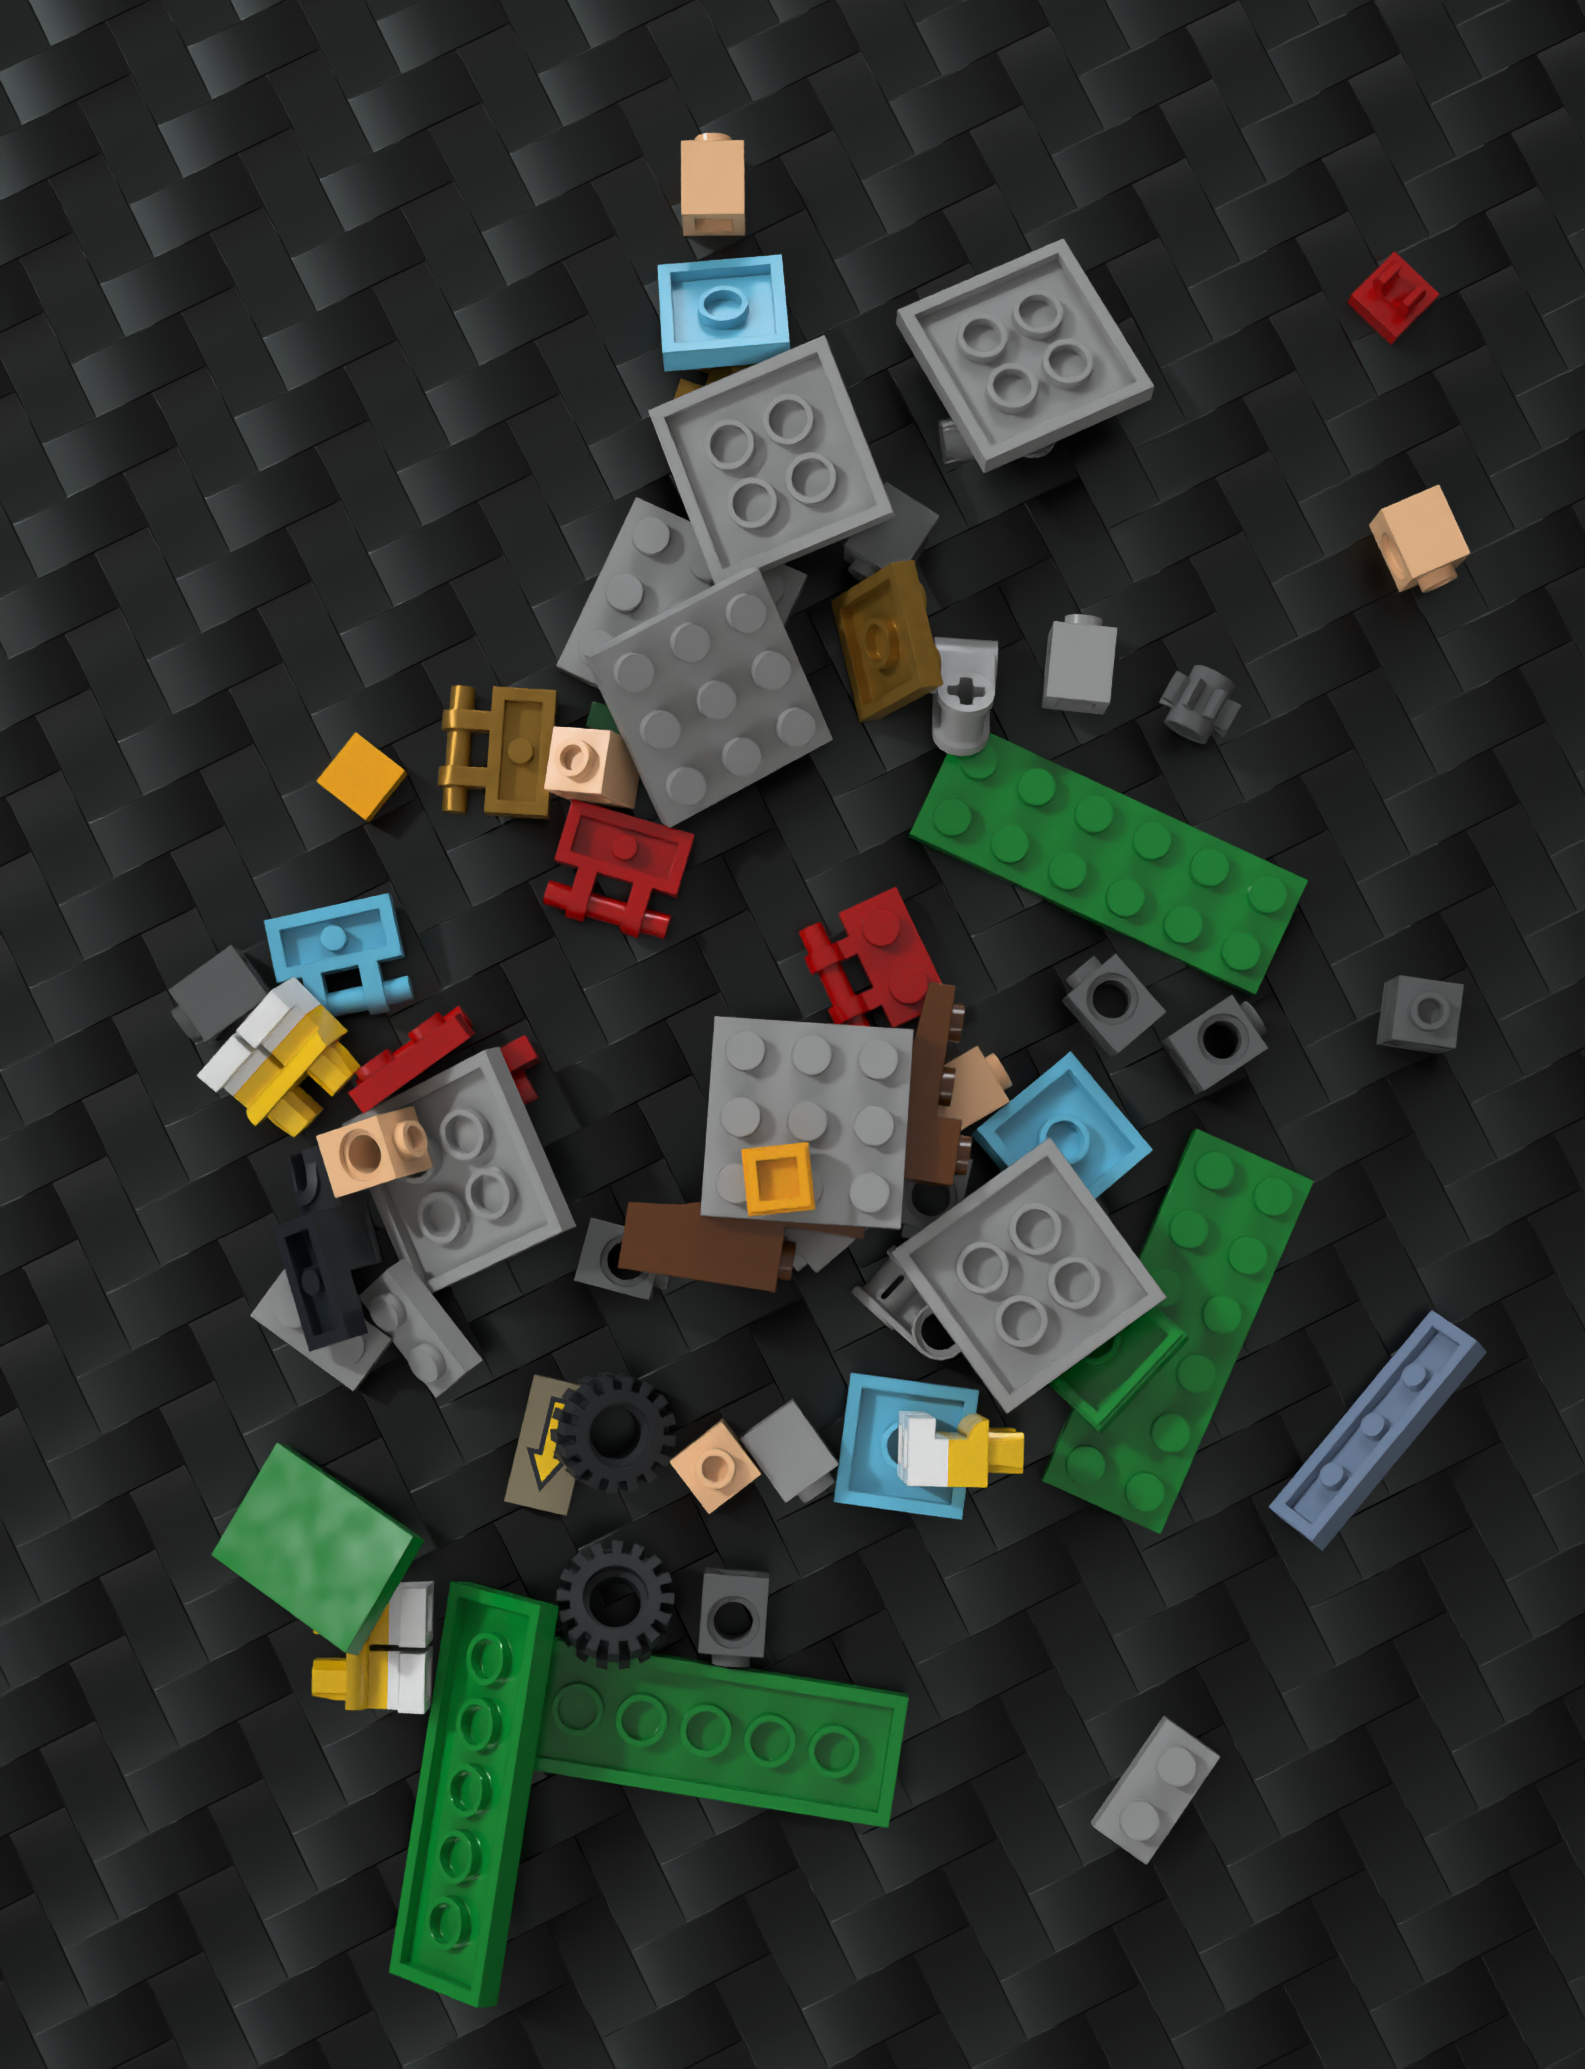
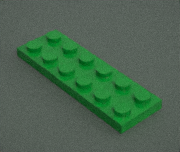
M990 732L987 745L978 753L970 756H956L947 753L909 835L911 839L1251 997L1256 995L1308 882L1305 878Z
M1199 1129L1193 1130L1138 1255L1140 1262L1166 1296L1164 1300L1155 1306L1188 1335L1189 1340L1102 1434L1074 1408H1071L1040 1480L1161 1534L1314 1182L1313 1180Z
M451 1581L389 1973L473 2007L484 2008L497 2006L559 1606L472 1582Z
M554 1636L533 1770L889 1828L909 1696L907 1693L759 1669L718 1666L711 1664L709 1661L651 1652L650 1659L641 1664L638 1658L630 1660V1668L619 1670L618 1662H608L607 1669L596 1667V1659L588 1657L586 1662L582 1661L576 1656V1648L573 1645L568 1648L561 1637Z

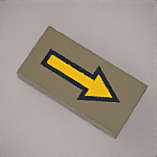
M538 1374L534 1375L504 1501L565 1516L569 1514L577 1479L566 1472L565 1469L567 1467L557 1460L554 1451L559 1448L557 1443L551 1441L550 1429L558 1428V1420L552 1418L555 1407L563 1409L567 1402L561 1396L568 1388L576 1391L581 1387L580 1384Z

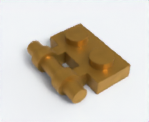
M462 685L451 686L450 707L447 710H443L442 731L448 733L445 766H439L437 786L443 788L442 812L456 815L467 814L469 791L486 790L484 812L487 816L550 819L551 792L545 790L544 785L553 727L556 726L557 691L493 686L491 711L475 710L476 688ZM490 734L487 768L470 767L473 735Z

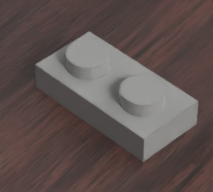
M404 1258L388 1268L359 1296L360 1300L369 1310L375 1324L392 1338L393 1343L409 1362L412 1372L427 1385L436 1398L456 1384L482 1361L479 1354Z
M285 1269L250 1315L352 1391H356L392 1343V1338L384 1330L364 1316L368 1329L367 1334L309 1352Z
M1163 1716L1092 1819V1826L1147 1865L1220 1756L1166 1716Z

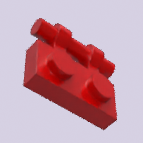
M572 799L554 860L556 863L578 870L573 886L549 880L543 904L565 910V917L584 923L586 918L589 917L621 927L620 933L639 938L641 933L665 940L672 915L648 909L653 891L675 898L678 897L695 835ZM598 875L633 885L628 903L594 893Z
M896 887L840 912L838 917L848 937L831 944L822 922L815 923L798 932L808 952V955L803 959L811 975H819L833 1005L828 1011L834 1024L871 1027L865 1014L881 1007L890 1027L897 1028L921 1016L930 982L942 984ZM856 956L872 989L858 995L855 994L841 963Z
M457 1006L445 1016L437 1012L409 1032L407 1035L411 1040L395 1052L386 1049L355 1071L358 1076L356 1079L358 1086L348 1092L362 1113H366L475 1033L471 1029L474 1026L472 1021L460 1006Z

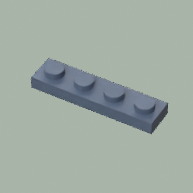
M1431 1310L1271 1503L1269 1508L1323 1551L1486 1354V1350L1477 1340Z

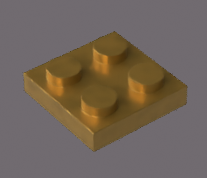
M914 560L892 562L831 601L859 722L882 719L944 685L941 676V656L933 642L926 612V593L924 587L919 582Z

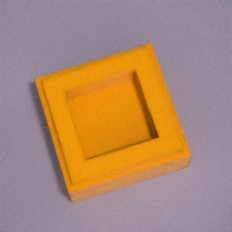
M355 732L316 782L369 823L408 774Z
M808 1142L741 1149L748 1217L816 1210Z

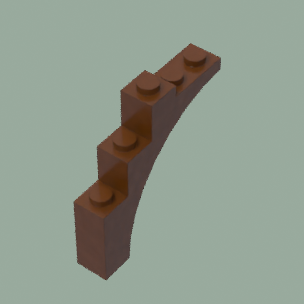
M930 982L912 1046L904 1181L950 1188L953 1185L954 1174L965 1176L967 1174L972 1137L960 1135L961 1119L936 1116L938 1105L950 1107L956 1068L944 1067L947 1041L960 1043L965 1004L953 1002L956 986ZM628 1202L618 1268L776 1293L778 1279L791 1281L797 1242L784 1240L786 1228L863 1240L866 1227L706 1217L700 1215L701 1202L682 1205Z

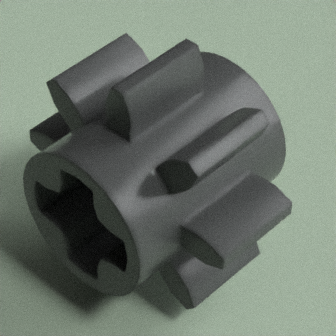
M1195 665L1188 677L1176 671L1159 701V704L1171 709L1164 723L1177 734L1196 743L1206 744L1212 732L1224 738L1242 708V705L1230 700L1236 690V685L1221 673L1202 665Z

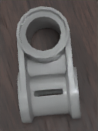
M934 637L933 642L941 656V676L944 685L930 692V694H933V740L941 750L948 754L970 756L980 752L987 745L989 738L990 709L995 698L998 642Z
M893 1244L887 1250L889 1259L864 1286L856 1284L850 1292L892 1331L895 1329L921 1354L935 1360L953 1358L961 1352L956 1344L949 1349L936 1350L929 1347L923 1340L921 1334L922 1324L928 1316L934 1313L890 1254V1252L897 1248ZM899 1276H904V1280L886 1299H882V1294Z

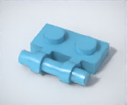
M389 893L264 920L277 983L281 985L293 976L298 981L303 980L304 987L334 1017L369 1010L371 1016L390 1012V1005L414 1000L409 976L384 980L380 963L405 958L393 898ZM359 968L362 986L329 993L325 975Z

